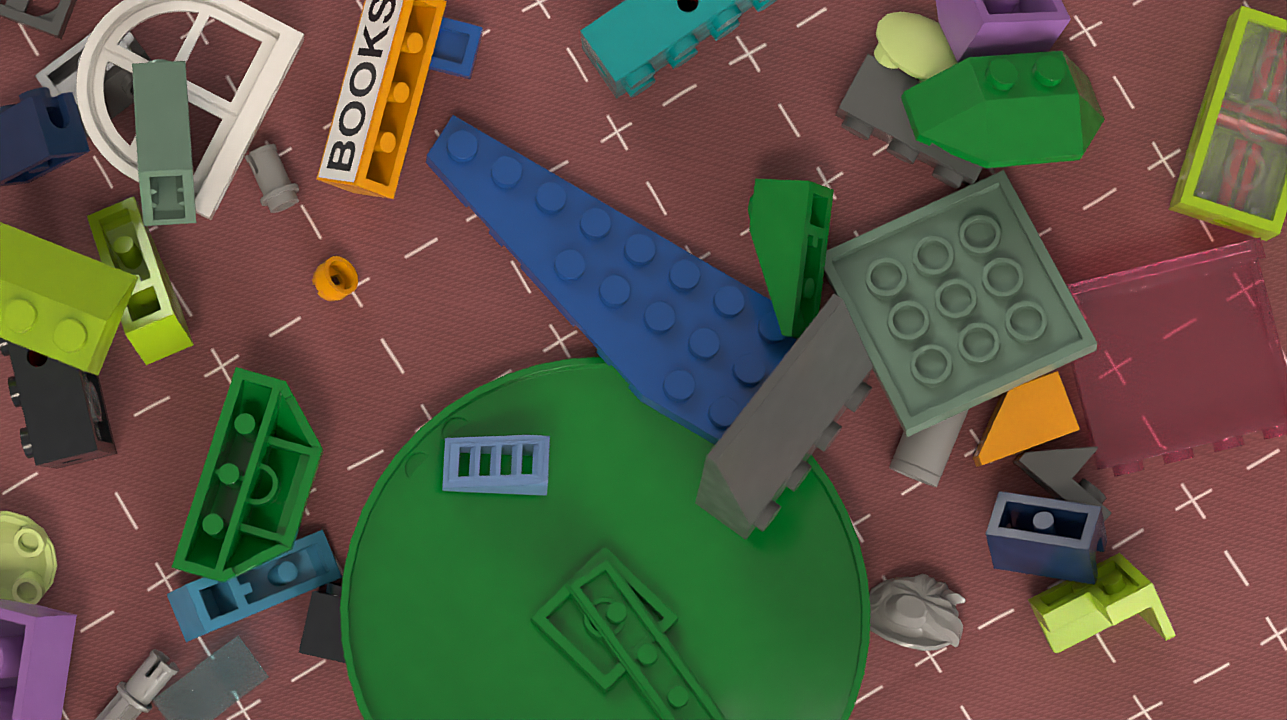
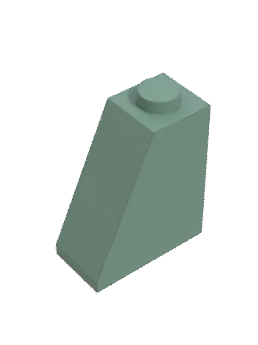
M155 59L147 63H132L137 164L144 226L196 223L185 61H169L165 59Z

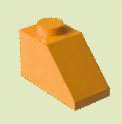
M1058 371L1045 376H1039L1001 394L973 455L976 467L1080 430Z

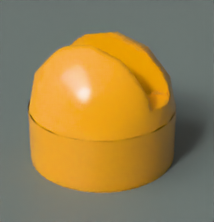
M333 256L317 267L313 274L312 283L319 291L317 294L327 301H338L356 290L358 276L355 268L348 260L339 256ZM337 277L340 284L335 285L331 279Z

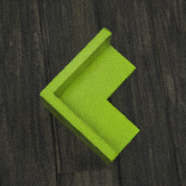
M1120 553L1097 564L1098 577L1095 585L1065 580L1028 599L1044 636L1055 653H1060L1137 613L1166 641L1176 636L1153 583Z

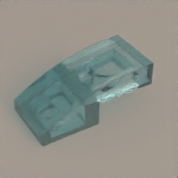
M237 636L198 664L195 669L152 699V703L165 720H214L267 680L269 676L240 637Z

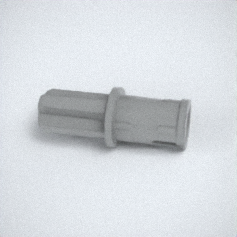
M153 649L149 657L127 682H120L116 686L118 693L95 720H136L142 712L148 713L152 709L150 702L172 676L178 673V666L174 662H171L169 665L166 664L170 658L161 651Z

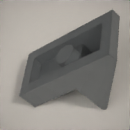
M1097 446L1025 452L1018 454L1012 461L1056 500L1101 506L1104 522L1111 515L1112 512L1102 505L1107 498L1098 488L1084 478L1079 483L1072 479L1098 449Z

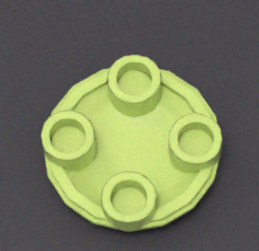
M902 11L887 14L878 22L876 37L879 43L874 50V56L883 66L890 69L900 68L906 74L919 79L921 83L957 64V60L938 22L920 14Z
M0 511V599L37 604L54 582L58 566L54 544L45 530L28 516L11 511Z

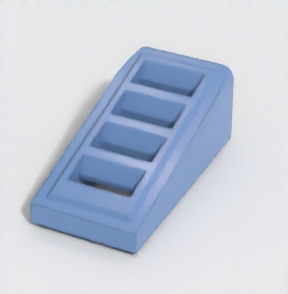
M509 435L445 438L442 491L547 496L550 436ZM460 453H470L469 476L458 477ZM481 454H491L490 476H479ZM501 454L512 455L511 475H500ZM522 455L533 456L532 474H521Z

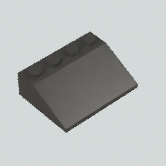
M835 293L706 457L695 503L745 540L755 527L762 532L766 530L781 509V506L775 501L786 487L794 492L800 486L812 468L806 462L817 447L823 452L830 447L842 429V426L837 423L838 419L847 408L855 413L872 390L867 381L873 365L844 300Z

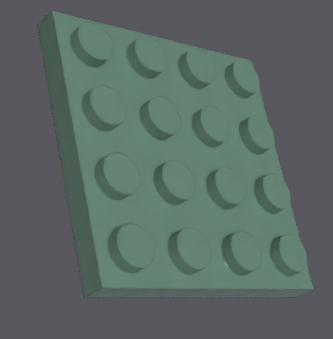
M1004 170L831 248L826 252L824 274L833 292L844 300L871 360L872 369L907 437L1097 350L1095 337Z

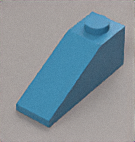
M321 530L296 540L293 550L225 583L203 577L166 595L184 639L188 642L340 579L342 575L324 531Z

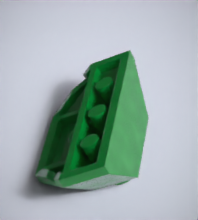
M1063 51L968 57L909 88L901 96L916 141L929 146L934 143L949 154L984 168L1080 160L1105 120L1088 76Z
M239 367L235 368L172 568L225 583L293 550L324 449L286 381Z

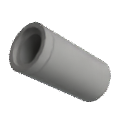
M969 409L909 437L903 432L889 468L921 483L937 487Z

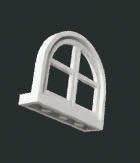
M123 0L101 19L86 42L78 66L77 100L82 121L94 145L116 169L138 183L136 136L131 146L120 136L110 119L104 96V80L108 62L132 73V63L149 62L143 57L119 46L118 44L123 37L140 23L157 15L171 12H192L199 14L174 61L187 62L209 17L219 20L262 42L232 102L187 80L188 102L222 119L193 175L196 213L212 220L304 41V34L239 0Z

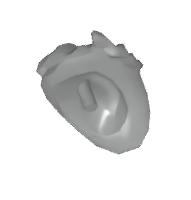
M922 573L915 577L888 579L870 590V631L885 640L921 651L939 650L950 644L954 647L958 646L963 632V624L958 618L959 613L955 606L965 603L966 600L960 594L949 590L945 582H937L934 578Z

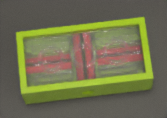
M1245 6L1238 8L1228 18L1168 210L1264 241L1280 235L1287 213V20Z

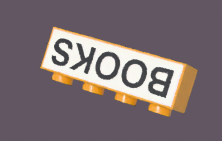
M365 0L316 180L356 194L394 199L447 1Z

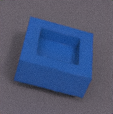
M443 17L429 69L471 80L483 35V28Z

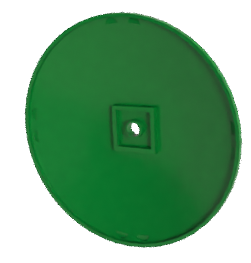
M601 357L565 359L538 364L506 374L472 390L445 407L422 426L395 455L378 479L361 511L349 545L343 572L340 603L342 646L348 678L363 720H660L625 674L626 669L620 662L617 663L604 645L602 636L592 627L589 618L585 613L583 616L570 598V592L565 587L567 583L608 556L727 720H848L854 709L865 673L870 642L871 606L867 572L862 551L847 509L831 480L811 455L806 462L812 468L800 486L794 492L786 487L775 501L781 506V509L770 525L763 532L755 527L745 540L695 503L706 457L715 445L642 403L628 388L629 384L612 365L608 366ZM509 435L550 436L547 496L442 491L445 438ZM460 453L458 477L469 476L470 453ZM491 454L480 455L479 476H490ZM501 454L500 475H511L512 455ZM522 455L521 474H532L533 456ZM601 597L593 600L591 603L595 607L598 604H610L616 600ZM626 619L619 623L618 627L612 631L615 636L624 628ZM649 632L628 654L635 662L637 660L638 648L645 643L653 644L656 640Z

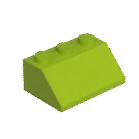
M0 222V338L83 371L99 375L139 277Z

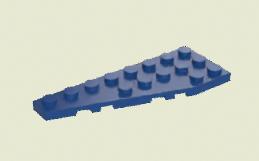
M452 115L427 154L425 163L466 208L469 206L490 229L489 234L501 247L504 245L521 264L520 268L569 323L573 327L576 325L597 348L596 353L608 366L612 365L629 384L628 388L642 403L714 445L721 439L797 339L782 336L770 299L458 117Z

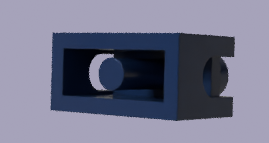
M48 87L36 88L18 96L19 103L0 107V187L30 183L90 152L73 92L62 93L52 97Z
M1002 491L998 493L986 531L994 569L1093 585L1096 584L1098 577L1096 551L1105 552L1108 542L1101 506Z

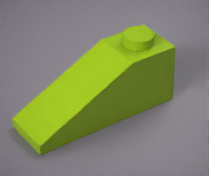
M133 196L88 215L87 219L101 262L139 277L121 323L125 335L143 362L148 365L193 346L194 344L180 303L149 228L144 226L143 214L135 197Z

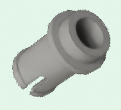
M275 144L261 146L245 156L246 162L249 163L263 194V197L260 199L262 206H268L271 213H277L299 202L296 195L299 191V186L296 183H291Z

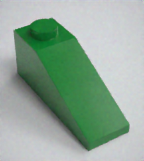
M755 179L754 194L750 197L748 204L749 231L782 336L798 340L820 310L834 190L812 181Z

